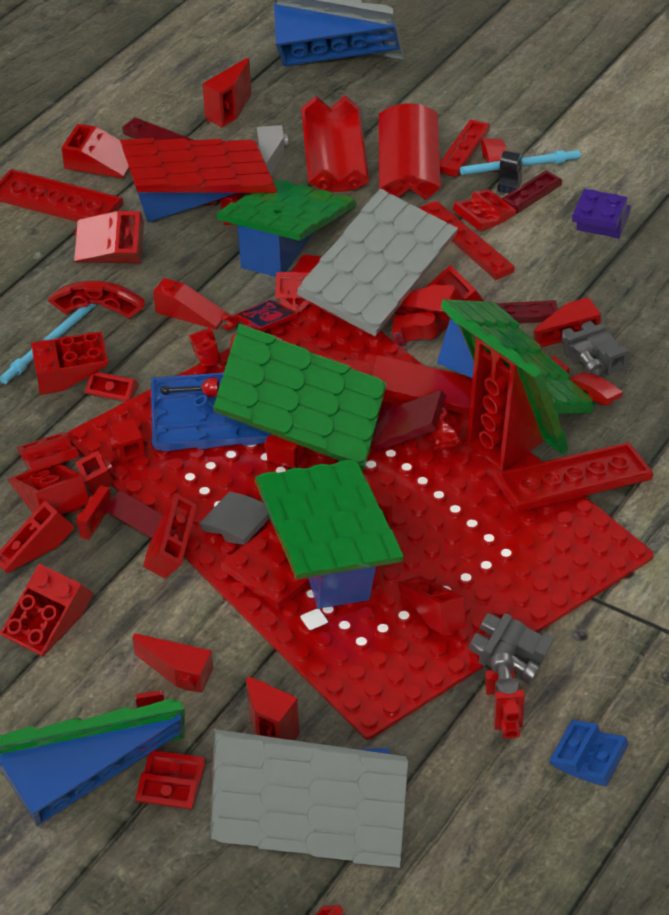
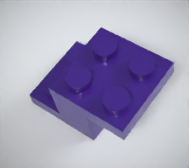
M584 189L572 214V222L577 223L576 230L620 238L631 213V205H627L628 197L599 192L593 189Z

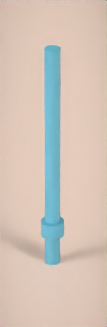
M564 150L554 151L553 154L522 158V167L551 162L555 164L565 163L566 160L579 159L580 151L565 152ZM500 161L460 167L461 175L500 170Z
M89 304L88 307L79 308L43 340L60 338L95 308L96 304ZM32 349L21 359L17 358L10 364V368L0 376L2 383L7 384L16 375H21L27 369V365L34 360Z

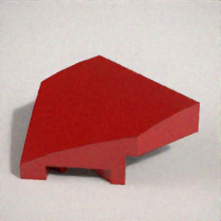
M276 272L275 297L285 307L297 313L310 306L308 304L309 301L297 295V290L309 273Z

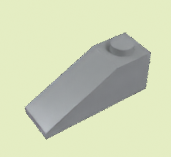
M282 125L257 127L258 148L270 175H272L285 155L284 146H288L287 133H283Z

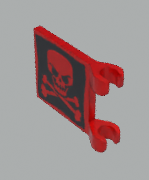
M270 299L234 315L222 314L221 320H228L226 325H222V328L230 331L241 322L247 327L264 332L297 318L298 313Z

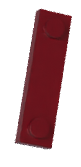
M136 117L122 127L123 134L134 139L193 140Z

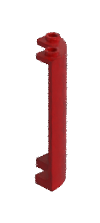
M346 95L331 107L319 97H313L301 107L308 182L321 190L330 192H346L362 187L369 182L359 107Z
M405 103L391 106L378 114L379 189L398 198L408 189H412L426 200L441 188L438 114L429 107L420 104Z

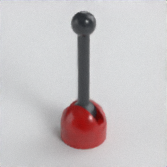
M209 378L203 382L202 386L169 388L165 385L161 387L160 391L163 395H168L170 392L203 391L206 396L217 397L220 383L219 378Z

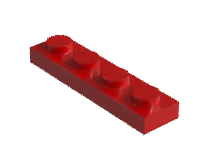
M470 119L440 161V173L458 177L460 167L466 166L481 144V139L485 138L490 131V124Z

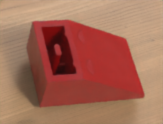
M245 58L202 83L205 118L222 128L238 118L252 93L249 58Z
M77 124L61 147L64 169L115 178H124L129 170L120 140L96 126Z
M115 211L78 220L74 262L141 263L144 220L141 212Z
M102 331L31 343L40 395L65 391L108 365Z
M38 564L3 626L0 635L44 656L81 617L94 593L81 583Z

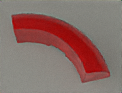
M81 281L56 290L48 298V302L65 315L74 309L88 307L89 304H102L103 308L118 312L130 319L144 307L145 299L136 292L115 283Z

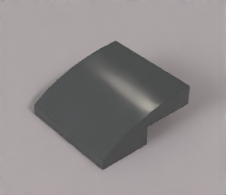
M229 492L199 524L204 532L222 534L225 542L244 545L270 517L264 503L246 495Z

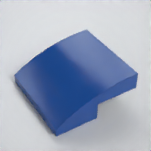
M571 720L549 761L552 766L567 774L591 783L607 786L629 744L625 736L600 732L598 724Z

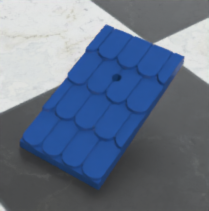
M224 373L151 378L152 445L156 450L165 452L197 447L199 450L235 444L243 446L265 443L267 436L271 434L253 427L226 423L224 415L214 412L213 406L216 397L206 396L203 391L170 392L168 395H163L160 391L161 387L165 385L169 388L202 386L203 382L209 378H219V383H221Z

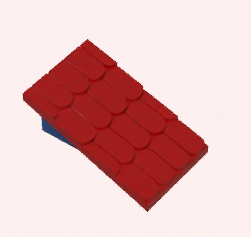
M154 138L120 140L147 222L235 193H277L258 144L254 140L222 141V138L191 141L186 139L154 140Z

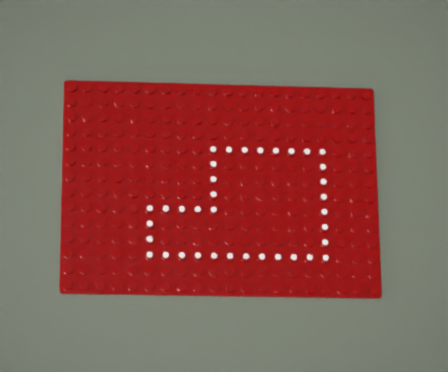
M314 306L299 312L297 318L264 331L281 338L282 341L305 348L309 352L325 358L375 363L376 355L422 365L382 331L373 336ZM230 348L220 353L221 361L208 367L198 364L176 376L224 373ZM151 389L66 432L71 445L77 447V451L83 457L99 451L104 461L110 460L115 470V473L111 474L115 481L112 486L118 492L126 493L162 515L174 493L197 505L184 553L186 561L366 740L379 735L485 667L478 663L481 656L468 649L476 632L488 639L491 638L492 635L479 629L487 613L501 619L504 613L512 616L511 619L520 621L527 628L538 633L654 558V552L585 496L517 512L494 480L495 473L502 472V470L466 444L469 415L448 410L454 422H460L463 428L460 434L461 437L465 438V442L461 445L443 449L440 452L438 449L434 450V445L430 443L432 441H429L426 434L379 451H375L371 447L365 471L362 469L361 471L365 480L368 481L370 488L392 504V523L388 526L392 529L404 556L403 562L376 566L369 600L320 608L328 623L309 630L300 616L317 609L310 585L285 603L279 610L222 570L221 562L243 545L225 542L222 534L204 532L199 524L229 492L246 495L264 503L256 486L255 476L266 472L279 473L292 469L291 467L267 461V450L264 449V443L247 446L235 444L199 450L197 447L165 452L156 450L152 445ZM382 402L379 418L381 412L402 404ZM134 419L143 437L145 456L121 462L116 450L112 451L108 442V436H111L110 425ZM305 447V453L295 468H311L317 464L331 465L336 464L339 460ZM529 452L504 471L542 461ZM270 518L253 535L252 538H254L256 535H258L260 532H262L264 529H266L268 526L272 524ZM422 576L464 596L466 628L456 630V633L453 635H441L438 631L428 627L399 589L398 582Z

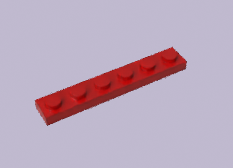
M437 200L419 207V209L427 212V214H431L447 222V224L457 227L458 230L452 242L493 279L498 280L514 273V265Z

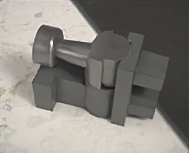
M588 321L581 325L579 332H575L571 328L562 331L561 340L564 344V355L567 358L569 357L573 363L582 362L586 365V373L600 377L604 371L609 375L627 368L629 350L624 345L619 346L614 341L610 332L606 331L603 323L595 325L592 321ZM612 360H615L617 364L612 366Z
M487 613L479 629L492 635L491 638L488 639L476 632L468 649L481 656L478 661L479 664L483 666L487 664L489 667H491L490 659L495 654L502 652L511 654L514 663L513 670L522 674L520 677L522 681L530 684L555 637L546 632L544 635H541L527 628L520 621L511 619L512 616L504 613L502 619Z

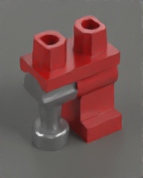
M505 652L497 653L490 659L492 670L485 671L486 695L494 694L495 698L494 729H501L504 739L520 737V728L523 727L524 689L520 690V681L515 678L512 655Z

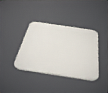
M315 609L300 616L309 630L328 623L320 609Z

